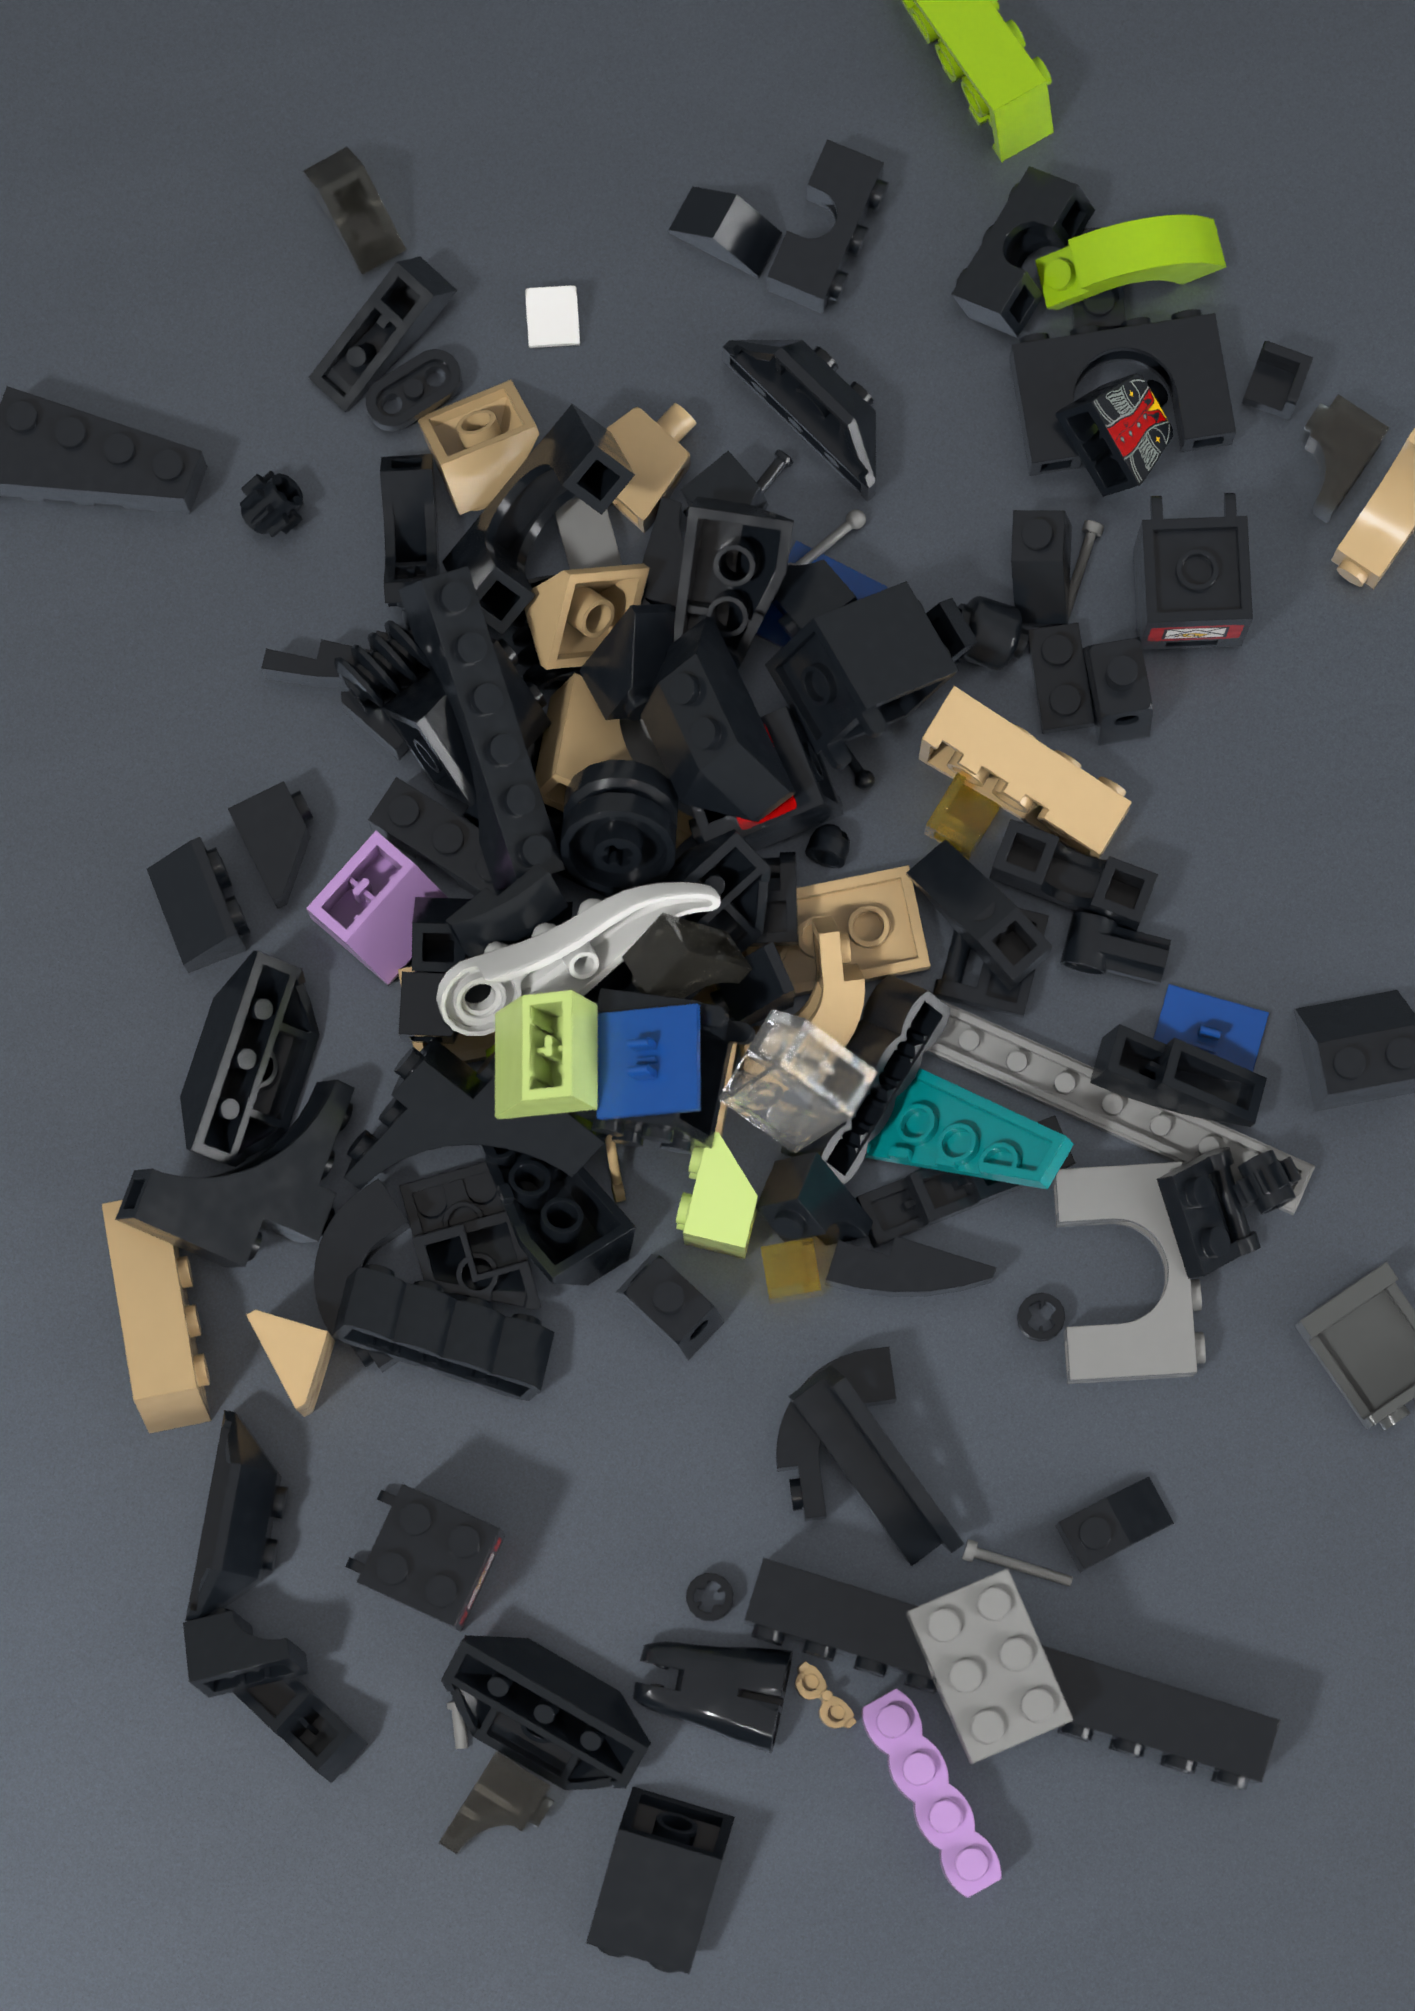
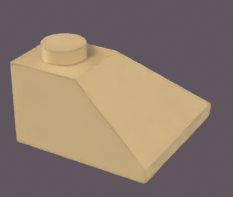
M512 380L440 408L418 420L445 487L459 515L469 511L485 509L527 459L539 436L538 428Z

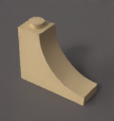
M1415 428L1332 557L1331 561L1338 565L1337 572L1356 586L1362 587L1365 583L1374 589L1415 531Z
M576 673L550 697L547 717L551 721V725L543 732L535 772L543 802L562 812L565 790L574 775L591 764L610 759L633 760L623 738L620 720H605L583 677ZM679 809L676 848L692 834L688 821L693 817Z

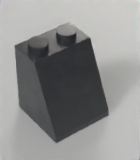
M491 638L526 749H528L551 725V721L542 709L547 705V702L536 685L530 680L525 682L515 668L520 664V661L511 646L502 638L499 640ZM430 670L420 677L418 682L412 683L400 695L387 702L382 709L435 788L473 806L477 803L476 791L464 740L443 686L435 671Z
M1398 990L1301 1007L1294 1010L1315 1112L1415 1093V1013Z
M633 1787L618 1828L586 1943L597 1946L601 1952L609 1956H630L647 1961L652 1967L663 1972L674 1973L681 1971L690 1974L735 1817Z

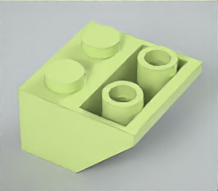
M573 990L522 995L495 1013L496 1118L508 1119L598 1109V1005Z
M715 1131L712 1149L697 1146L693 1148L688 1172H690L689 1178L695 1179L696 1182L693 1194L682 1193L675 1222L677 1223L676 1229L683 1230L685 1245L745 1259L757 1213L758 1196L720 1133Z

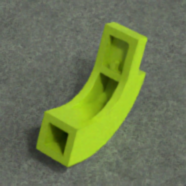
M1189 214L1155 216L1107 226L1068 240V247L1035 260L1046 307L1052 310L1062 309L1104 291L1132 283L1161 280L1183 285L1226 268L1214 219Z

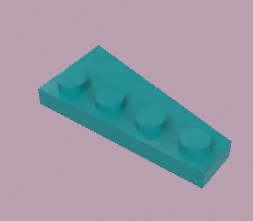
M919 1068L912 1083L903 1093L896 1097L893 1112L885 1127L875 1138L869 1141L865 1158L1048 1190L1074 1143L1067 1136Z

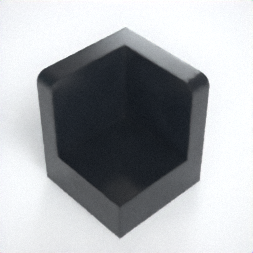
M1264 341L1242 403L1290 420L1314 357L1269 341Z

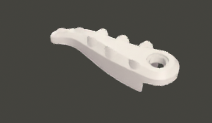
M670 882L635 887L608 897L603 901L593 898L587 899L580 904L578 915L558 926L551 923H542L534 928L531 938L510 946L497 941L489 943L484 954L460 961L446 972L438 986L436 1000L443 1020L453 1031L466 1036H484L495 1032V1013L522 995L573 990L584 996L661 926L686 914L713 911L719 908L721 904L720 896L714 888L708 885ZM478 984L491 986L489 996L478 1003L465 1001L466 993L473 986Z

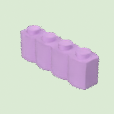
M895 1689L864 1706L861 1712L864 1729L875 1747L887 1755L888 1770L896 1788L905 1798L913 1802L914 1817L920 1832L932 1846L939 1849L940 1865L949 1884L959 1894L968 1898L1001 1880L999 1859L990 1843L979 1833L975 1832V1821L970 1805L965 1797L949 1784L948 1769L940 1751L931 1741L922 1736L921 1719L911 1700L904 1693Z

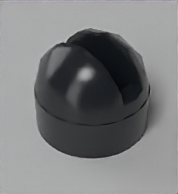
M825 824L816 828L810 836L805 854L809 859L822 866L841 868L844 866L849 853L850 839L847 833L842 831L839 826Z

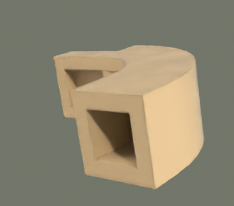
M832 916L811 919L816 979L808 1001L797 1013L788 1019L774 1024L753 1026L755 1030L754 1040L748 1045H739L742 1078L749 1094L788 1088L813 1077L835 1060L849 1043L857 1028L864 1006L865 978L857 963L843 965L851 963L849 937L847 932L839 931Z

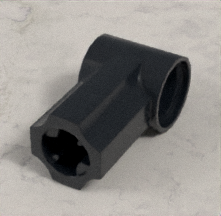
M1073 912L1060 963L1067 968L1083 973L1105 975L1106 972L1160 985L1171 940L1118 927L1116 921L1104 916L1087 912Z

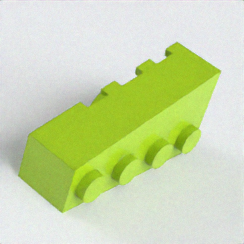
M901 0L927 43L938 40L939 43L935 45V49L943 65L942 67L951 82L954 83L959 79L963 80L961 87L970 104L969 111L977 124L981 126L989 122L994 136L992 148L1001 162L1054 133L1048 85L1052 84L1050 73L1038 56L1033 59L1030 58L1023 48L1026 46L1020 29L1012 19L1007 22L1003 20L997 11L1000 9L997 0Z

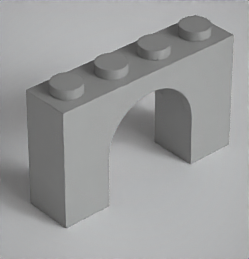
M1182 1162L1059 1169L1053 1180L1056 1228L1107 1224L1130 1227L1143 1234L1152 1242L1162 1259L1165 1273L1164 1288L1160 1300L1148 1314L1140 1319L1122 1324L1066 1327L1064 1330L1067 1384L1193 1377L1197 1373V1364L1205 1363L1204 1333L1194 1332L1193 1311L1202 1310L1200 1280H1191V1278L1188 1279L1157 1182V1178L1182 1166Z

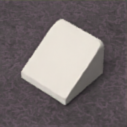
M576 286L526 288L529 348L580 345Z

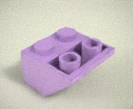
M375 831L306 909L310 918L389 986L399 975L398 969L405 968L412 961V921L415 897H448L416 864L379 832Z

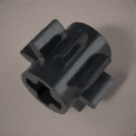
M269 471L264 477L256 474L241 488L247 496L240 502L241 514L246 524L255 532L260 534L269 533L271 537L276 536L280 531L287 534L302 521V517L297 511L304 505L303 494L298 484L289 476L281 473L274 474L273 471Z
M1270 1150L1247 1160L1237 1167L1242 1179L1237 1180L1236 1184L1232 1187L1243 1208L1255 1204L1260 1214L1264 1215L1296 1199L1292 1186L1298 1184L1297 1181L1302 1178L1291 1156L1279 1161L1274 1151Z

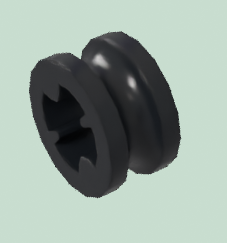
M1036 1293L1027 1297L1020 1305L1017 1314V1323L1022 1334L1028 1339L1037 1342L1049 1341L1056 1337L1065 1321L1064 1307L1061 1302L1053 1295L1047 1293ZM1039 1303V1309H1042L1044 1304L1050 1306L1054 1311L1050 1317V1321L1054 1325L1053 1328L1048 1331H1043V1326H1040L1038 1331L1032 1329L1028 1324L1032 1317L1028 1309L1030 1306Z
M704 1573L690 1582L686 1591V1602L689 1610L696 1618L703 1621H716L722 1619L730 1611L733 1604V1591L730 1583L724 1577L716 1573ZM708 1582L720 1585L721 1588L718 1589V1593H725L724 1604L714 1605L712 1612L700 1610L698 1607L702 1605V1602L695 1603L694 1601L696 1590H705Z

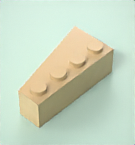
M953 686L921 740L919 760L1031 826L1060 837L1059 842L1070 849L1092 858H1101L1132 803L1124 797L1126 791L1117 783L1102 776L1096 779L1082 770L1081 764L1071 756L1058 750L1053 751L1038 741L1031 733L1012 724L956 686Z
M122 1200L102 1204L133 1400L150 1434L209 1422L211 1417L205 1386L210 1385V1378L205 1355L198 1354L195 1338L202 1336L196 1305L189 1306L186 1288L193 1287L188 1256L180 1257L177 1246L115 1220Z

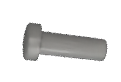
M447 1702V1710L452 1711L455 1749L469 1748L466 1724L457 1710L455 1702Z

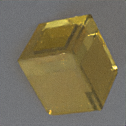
M957 773L928 820L924 834L939 843L946 839L969 860L998 813L999 805L966 786L967 778Z
M813 1238L761 1246L769 1304L821 1296V1284Z

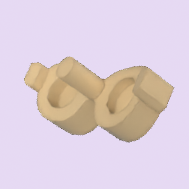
M806 1661L797 1668L798 1674L795 1679V1688L798 1694L807 1700L816 1698L821 1700L818 1712L819 1718L827 1727L832 1729L841 1727L851 1728L856 1723L851 1708L840 1698L832 1696V1692L827 1690L824 1677L815 1666L809 1665Z

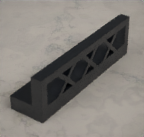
M832 1365L828 1366L788 1396L911 1566L941 1544L951 1553L964 1545V1542L846 1377Z

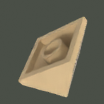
M645 564L563 570L532 588L535 596L524 610L540 666L546 670L583 666L631 605L641 604L650 568Z
M254 1310L246 1314L295 1409L303 1417L313 1413L335 1344L333 1337L328 1331L262 1311Z

